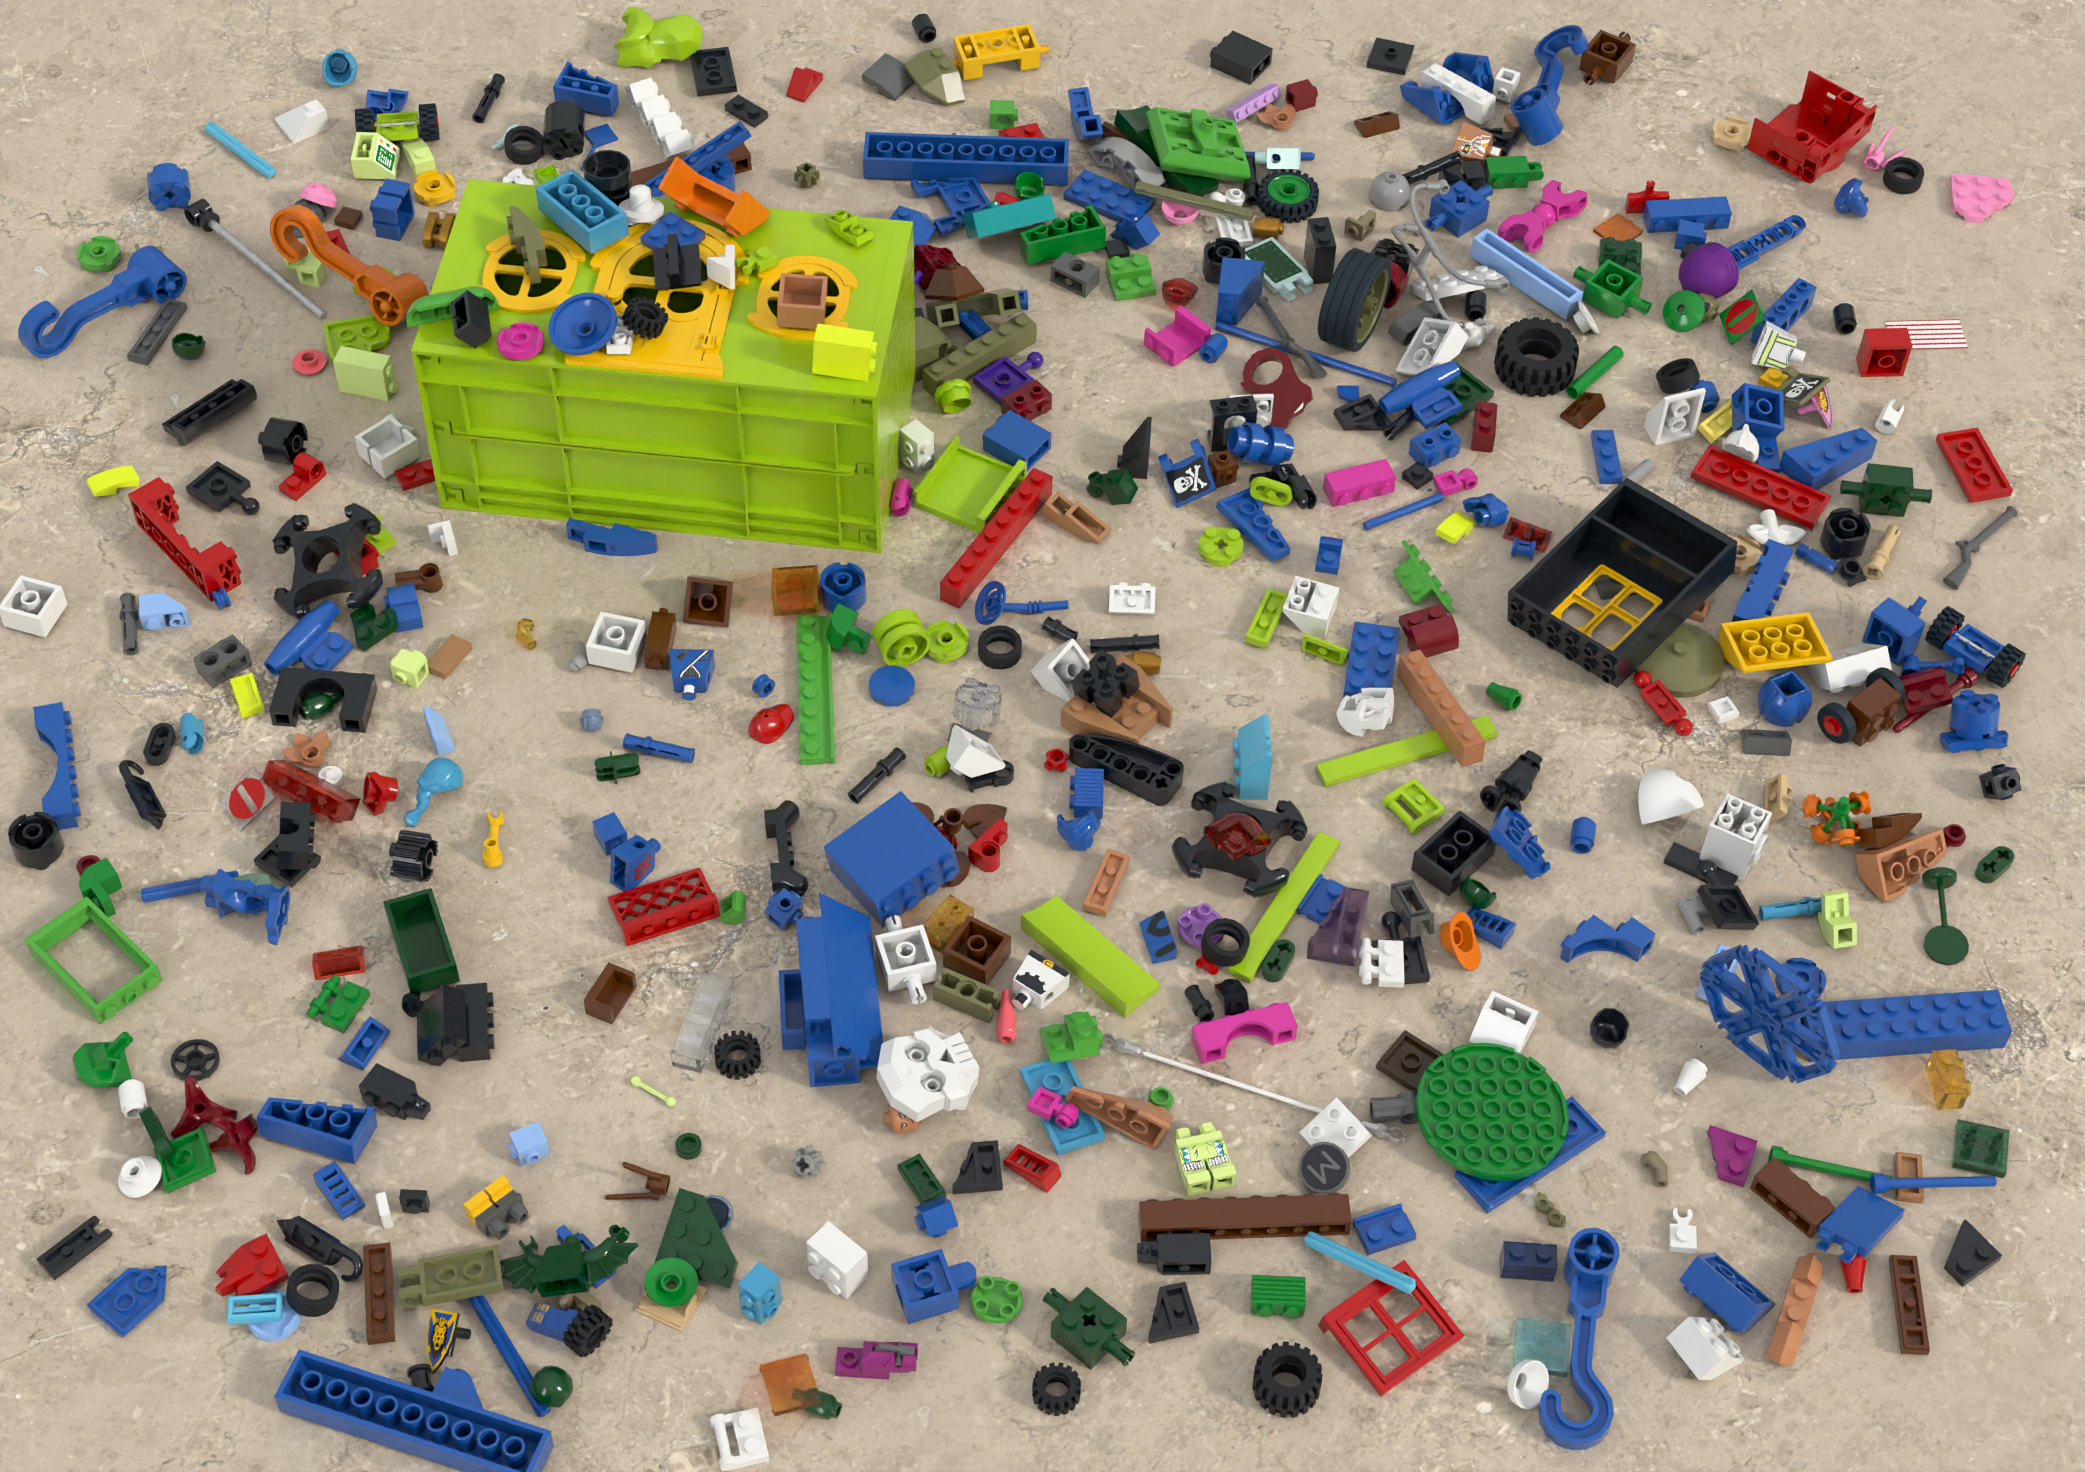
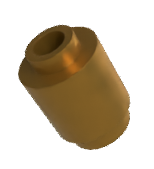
M1255 218L1253 235H1258L1260 238L1273 237L1274 239H1279V235H1283L1284 223H1281L1280 218Z
M1133 650V655L1128 654V658L1139 665L1146 675L1153 676L1154 673L1159 674L1161 665L1160 655H1156L1154 652Z

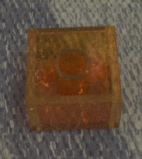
M818 565L772 568L771 594L774 616L788 617L791 615L820 613Z

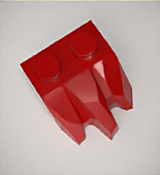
M267 1233L241 1245L216 1271V1274L220 1278H225L215 1289L222 1297L234 1292L235 1296L257 1295L265 1293L266 1290L289 1279L288 1273Z

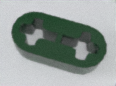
M1998 846L1978 863L1975 870L1976 878L1987 884L1997 880L2011 867L2014 860L2013 851L2004 846ZM2004 857L2001 861H1997L1998 858ZM1990 867L1992 868V871H1991V872H1990V871H1988L1987 873L1984 872V871H1987Z
M1286 939L1278 940L1267 955L1262 966V976L1268 982L1280 981L1291 965L1295 956V945L1291 941ZM1284 949L1288 951L1282 957L1279 956L1280 952ZM1275 964L1278 965L1277 970H1274V972L1269 971L1273 969Z

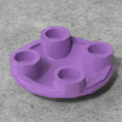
M1202 903L1198 907L1187 909L1179 916L1177 922L1178 932L1181 938L1189 945L1201 948V940L1205 928L1210 922L1222 917L1212 910L1209 904ZM1225 934L1212 936L1213 943L1217 945Z

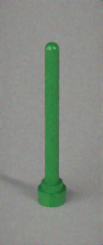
M1774 1145L1770 1149L1768 1162H1770L1775 1157L1781 1163L1870 1182V1175L1876 1173L1788 1154V1151H1785L1783 1147Z

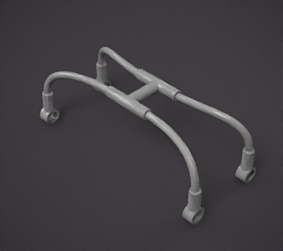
M1443 179L1438 182L1421 183L1412 188L1409 201L1416 224L1395 225L1391 228V232L1407 251V256L1421 279L1425 281L1440 315L1444 320L1456 322L1442 308L1429 279V274L1423 266L1430 252L1447 272L1465 283L1483 286L1484 288H1498L1500 292L1508 290L1510 283L1506 277H1500L1497 280L1485 279L1484 281L1467 278L1453 270L1441 256L1442 253L1428 232L1426 224L1419 218L1415 206V194L1419 189L1446 194L1450 190V186ZM1397 230L1416 232L1418 236H1422L1425 245L1419 256L1410 248ZM1481 318L1475 321L1456 322L1462 329L1465 328L1468 322L1477 326L1486 325Z

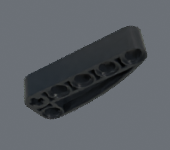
M1076 734L1069 740L1070 762L1081 768L1104 769L1105 780L1154 805L1164 806L1168 804L1182 786L1183 763L1165 753L1130 741L1099 735Z

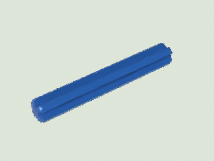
M236 870L226 872L232 878L239 876ZM203 877L142 888V900L146 903L202 892L201 883Z

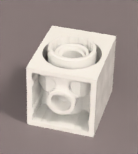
M1727 793L1709 825L1699 859L1711 860L1717 867L1737 875L1738 880L1743 881L1751 866L1757 864L1768 840L1766 831L1772 812Z

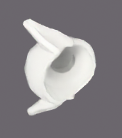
M1745 424L1742 430L1733 431L1726 439L1722 440V450L1754 463L1759 455V444L1756 437L1749 431L1748 424Z

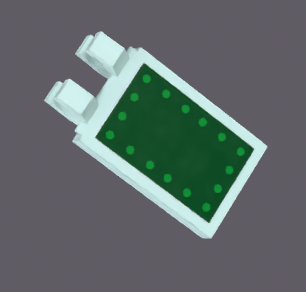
M1273 237L1245 248V260L1265 261L1263 284L1273 294L1279 292L1288 302L1295 299L1293 292L1296 291L1294 284L1305 294L1312 292L1313 288L1309 285L1313 284V279L1308 275V271Z

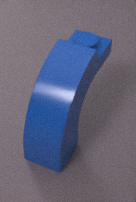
M1088 87L1068 89L1071 108L1070 117L1077 139L1079 141L1100 139L1103 135L1100 114H1093Z

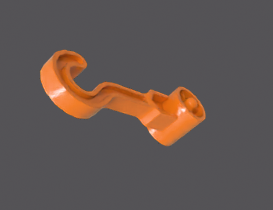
M290 205L274 214L270 222L272 242L284 258L292 263H296L308 255L307 247L294 235L293 226H295L302 232L312 254L320 262L353 282L357 293L369 300L371 312L382 324L394 326L407 317L411 304L418 298L429 295L426 285L417 275L402 273L396 277L377 264L373 266L364 264L336 246L329 239L317 215L309 208L302 205Z

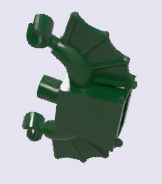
M618 1225L610 1226L609 1234L611 1236L589 1250L585 1249L577 1237L567 1236L563 1245L549 1246L543 1255L537 1254L538 1244L533 1236H530L531 1242L526 1246L522 1240L519 1241V1245L524 1252L523 1255L500 1261V1264L504 1267L502 1278L510 1280L513 1284V1289H525L529 1293H533L535 1288H537L541 1297L589 1292L590 1286L594 1282L602 1278L611 1277L612 1273L619 1266L627 1264L631 1252L639 1245L638 1243H623L629 1238L630 1233L625 1227L620 1228Z

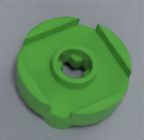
M96 236L91 238L92 241L87 244L85 241L81 243L77 250V256L83 270L111 272L121 259L120 246L111 237Z

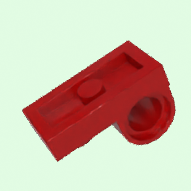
M301 452L293 462L294 473L278 485L279 491L297 501L327 475L323 462L306 452Z
M1000 818L968 847V858L972 865L989 873L999 868L1000 846L1008 838V823Z

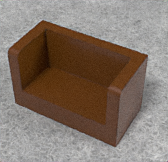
M608 962L584 998L586 1014L613 1024L637 987L635 973Z

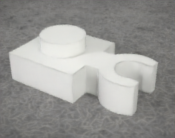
M1674 1208L1671 1215L1673 1224H1670L1668 1228L1669 1252L1695 1254L1697 1250L1696 1226L1689 1225L1693 1216L1692 1210L1688 1209L1686 1217L1681 1218L1678 1216V1209Z

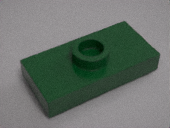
M920 1153L897 1165V1170L920 1204L943 1196L946 1197V1191Z

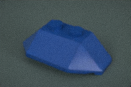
M899 205L890 217V220L913 222L914 248L916 244L926 245L937 230L927 214Z

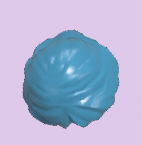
M444 757L435 758L427 764L416 781L418 784L416 796L418 803L414 810L408 811L405 814V823L410 827H416L420 816L428 808L430 798L434 793H444L458 790L459 787H462L463 772L458 764Z

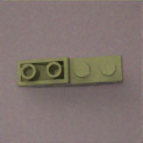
M510 206L511 216H506L508 230H513L509 232L511 245H516L517 254H522L523 260L528 259V261L523 262L525 274L531 276L532 284L541 283L539 267L548 266L543 239L530 218L515 206Z

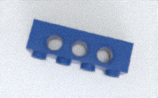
M1798 278L1765 312V320L1754 328L1751 342L1757 345L1766 321L1787 332L1812 306L1817 287Z

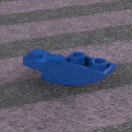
M569 518L566 523L568 539L584 543L585 551L608 556H640L658 551L657 535L648 531L638 530L617 523L613 525L612 529H608L604 526H597Z

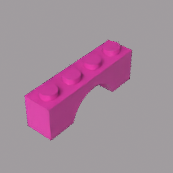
M1288 1002L1273 1003L1264 1008L1250 1009L1233 1016L1227 1015L1211 1022H1200L1192 1027L1191 1041L1200 1063L1205 1064L1225 1058L1227 1046L1239 1036L1256 1035L1264 1038L1273 1046L1295 1040L1298 1025Z

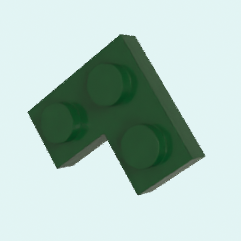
M368 603L363 608H358L350 614L357 646L363 652L399 629L396 611L391 607L376 616L374 606Z

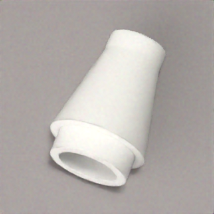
M1694 1058L1686 1061L1673 1087L1674 1091L1680 1096L1686 1097L1693 1088L1706 1078L1707 1067L1701 1061Z

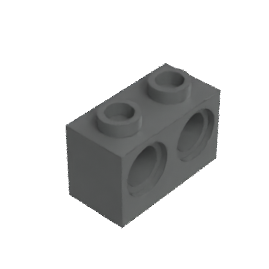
M233 634L193 658L197 672L212 688L217 687L252 665L249 650Z

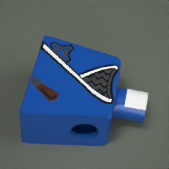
M669 649L674 691L682 693V698L687 701L694 700L696 693L707 692L715 668L714 650Z

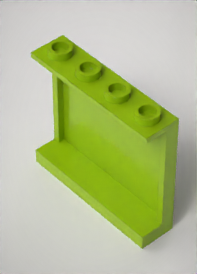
M956 435L952 442H948L944 453L936 458L932 469L925 473L920 485L917 484L913 490L914 507L980 533L1027 476V462L1018 460L1013 467L961 446L960 436Z

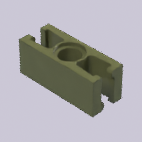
M944 968L942 971V981L937 980L933 986V999L987 1023H990L993 1018L992 1006L996 1010L1000 1006L1001 991L948 968Z

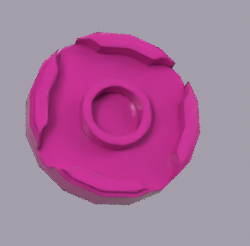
M514 323L510 325L511 328L501 330L497 336L499 352L511 360L532 358L540 353L544 347L543 332L538 329V326L531 323Z

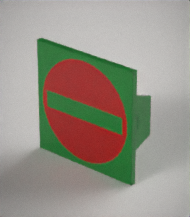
M1753 289L1719 314L1731 345L1765 320L1764 316H1766L1762 305L1757 301Z

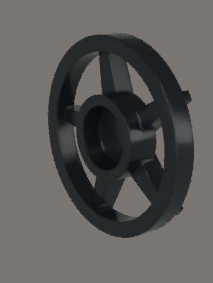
M193 1039L182 1043L171 1056L172 1070L181 1080H185L188 1076L194 1077L196 1081L209 1078L217 1070L220 1063L217 1047L203 1039ZM199 1045L209 1047L214 1053L205 1055L199 1050ZM194 1046V1050L189 1051L185 1056H179L184 1049ZM215 1058L212 1067L206 1070L204 1067L206 1062ZM176 1061L186 1064V1068L182 1073L176 1068ZM199 1070L202 1072L199 1075H188L192 1071Z

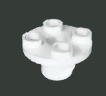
M646 185L631 187L629 190L630 198L622 201L618 206L627 214L628 225L646 222L648 224H656L664 214V205L659 200L651 198V189Z

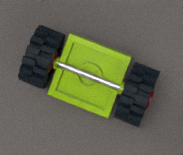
M419 104V116L418 111L377 114V122H374L372 108L355 109L356 133H378L390 142L395 140L411 141L418 139L420 127L423 141L439 140V120L436 104Z

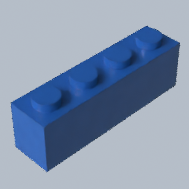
M1726 196L1651 200L1645 202L1643 219L1648 233L1677 231L1680 220L1703 223L1704 230L1728 229L1732 212Z

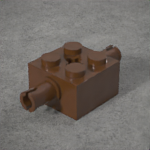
M1600 30L1591 40L1586 51L1582 53L1579 70L1586 72L1583 77L1586 84L1591 80L1589 85H1593L1598 78L1615 84L1631 65L1636 44L1630 42L1631 37L1628 33L1622 37L1625 32H1621L1617 37Z

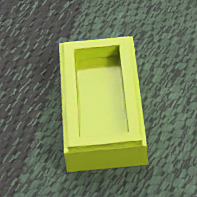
M253 673L229 679L242 718L265 712Z

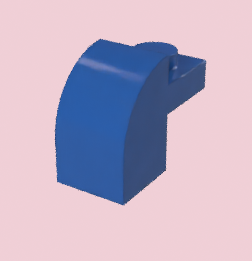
M1328 536L1320 537L1315 572L1337 575L1343 539Z

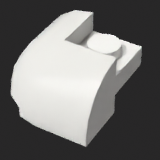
M1361 688L1362 693L1351 697L1346 695L1336 712L1339 724L1347 732L1363 737L1366 729H1385L1386 724H1391L1393 719V688Z

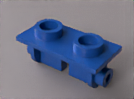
M973 309L969 313L960 312L958 314L959 326L972 340L992 330Z

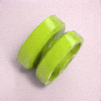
M898 609L889 612L877 621L872 630L873 639L880 650L884 662L889 666L904 667L911 665L923 658L931 645L930 638L923 628L919 615L913 610Z

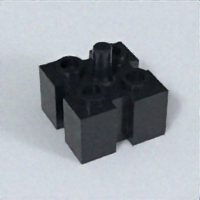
M1100 649L1089 661L1090 669H1082L1071 682L1074 696L1078 695L1090 704L1094 702L1098 710L1112 718L1123 706L1122 698L1129 699L1140 687L1138 672L1123 662L1120 665H1116L1115 657Z

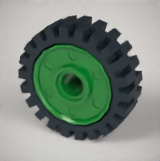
M1280 169V173L1275 170L1272 174L1268 173L1266 178L1263 177L1259 184L1258 206L1262 213L1265 212L1266 217L1280 218L1281 223H1284V220H1287V224H1292V220H1295L1296 223H1299L1301 219L1305 221L1317 209L1319 199L1318 184L1314 182L1312 177L1309 178L1307 173L1301 175L1299 170L1296 173L1293 172V169H1289L1288 172L1285 169Z

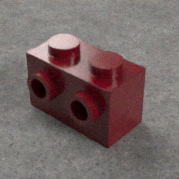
M1036 379L1002 398L1003 415L1011 410L1029 421L1052 409V393Z

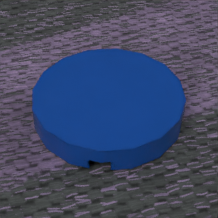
M899 666L879 668L869 679V693L872 699L876 702L877 700L882 702V705L885 706L905 704L915 692V679L912 674Z
M1791 958L1782 964L1809 984L1806 990L1809 988L1814 989V992L1811 994L1813 999L1817 1000L1823 994L1826 977L1824 971L1820 970L1816 963L1805 958ZM1776 975V986L1782 995L1795 990L1788 981Z

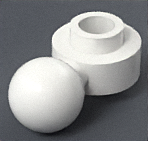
M1234 188L1227 190L1225 195H1222L1220 192H1213L1210 194L1209 199L1242 207L1245 201V194L1241 190Z

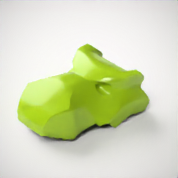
M628 7L622 16V21L626 23L625 35L615 42L614 47L619 51L617 65L620 67L639 66L651 68L654 63H660L661 59L683 61L693 53H696L701 47L704 32L698 21L687 14L654 21L641 8Z

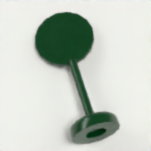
M1936 867L1925 871L1922 874V881L1926 887L1938 890L1941 925L1929 930L1925 936L1924 947L1929 957L1937 963L1948 966L1956 965L1964 960L1969 949L1966 936L1957 928L1949 926L1947 922L1944 889L1953 886L1957 882V872L1947 867Z

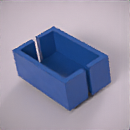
M801 969L779 970L783 1050L805 1049L807 1042Z

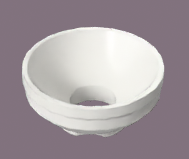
M1525 1359L1512 1368L1509 1376L1506 1378L1510 1400L1523 1409L1536 1407L1540 1402L1542 1393L1548 1389L1549 1385L1547 1368L1540 1361ZM1521 1373V1382L1517 1387H1515L1517 1378Z

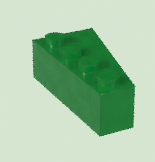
M1091 204L1085 207V211L1080 213L1077 210L1071 212L1068 218L1063 220L1056 218L1048 226L1042 224L1020 233L1021 255L1026 264L1031 265L1056 260L1064 252L1077 255L1106 248V227Z

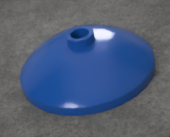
M596 293L574 295L562 302L553 312L548 328L550 339L557 349L568 355L581 356L593 353L602 348L613 336L617 327V313L612 303L602 295Z

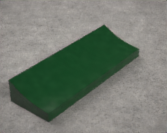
M1145 105L1132 110H1117L1114 125L1128 138L1129 142L1144 151L1155 165L1161 168L1146 117V112L1151 110L1149 106ZM1162 170L1165 182L1173 190L1201 197L1218 190L1219 184L1214 178Z

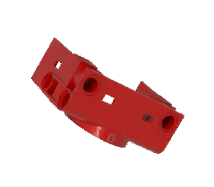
M1809 70L1802 99L1798 104H1790L1768 124L1756 117L1754 118L1747 149L1809 184L1813 183L1824 172L1837 169L1843 163L1846 152L1870 132L1877 105H1874L1871 109L1864 106V98ZM1828 92L1836 96L1835 99L1827 96Z

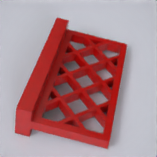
M700 867L607 897L608 903L622 931L626 946L720 916L718 899L715 893H712ZM699 878L696 885L686 883L690 879ZM668 886L676 887L673 893L663 890ZM682 889L691 891L688 897L678 894ZM646 893L652 894L650 900L642 899L640 897L641 895ZM697 893L706 895V896H702V897H699V898L694 899V897L696 896ZM659 896L668 899L665 904L655 901ZM674 900L682 902L681 904L671 906ZM622 901L629 902L626 908L617 906L616 903ZM635 904L645 906L641 912L632 910ZM651 908L659 910V911H656V912L647 914ZM627 916L635 917L634 919L624 922Z

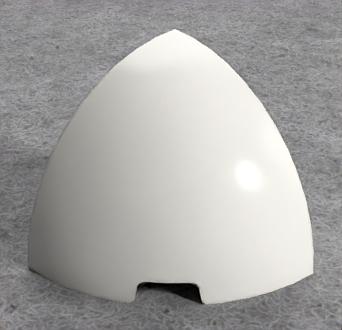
M1649 769L1644 773L1639 786L1638 804L1642 825L1701 808L1704 806L1702 798L1696 788L1689 781H1684L1676 776V772L1667 769Z

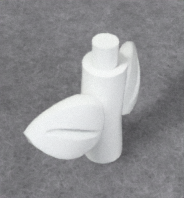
M1771 509L1761 512L1760 520L1762 525L1754 524L1746 529L1760 544H1766L1767 540L1770 539L1784 545H1791L1806 535V531L1790 525L1778 527L1775 511Z

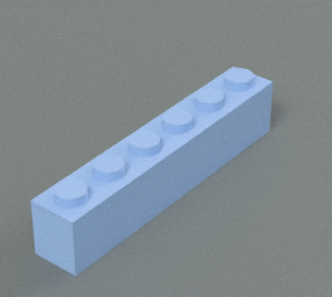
M1485 229L1473 238L1470 257L1506 277L1509 283L1564 320L1569 319L1580 310L1578 303L1582 300L1583 292L1489 229Z

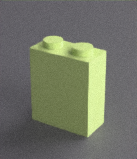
M344 346L340 347L333 360L339 392L389 401L392 393H395L397 390V381L394 378V365H392L390 355Z

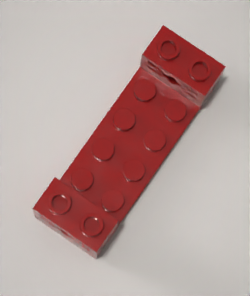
M158 477L129 493L128 496L137 525L210 602L214 600L212 591L218 592L219 588L223 587L227 593L242 584L239 575L241 570L235 560L237 555L232 547H227L220 541L199 553L195 547L191 548L183 534L179 535L176 532L173 523L180 520L177 511L179 506L173 497L175 491L169 483H165Z

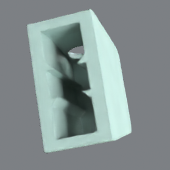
M1301 146L1267 147V152H1255V164H1267V169H1300ZM1273 154H1279L1281 160L1274 161Z

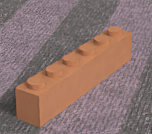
M1421 650L1400 655L1397 676L1460 766L1465 767L1483 761L1486 741Z

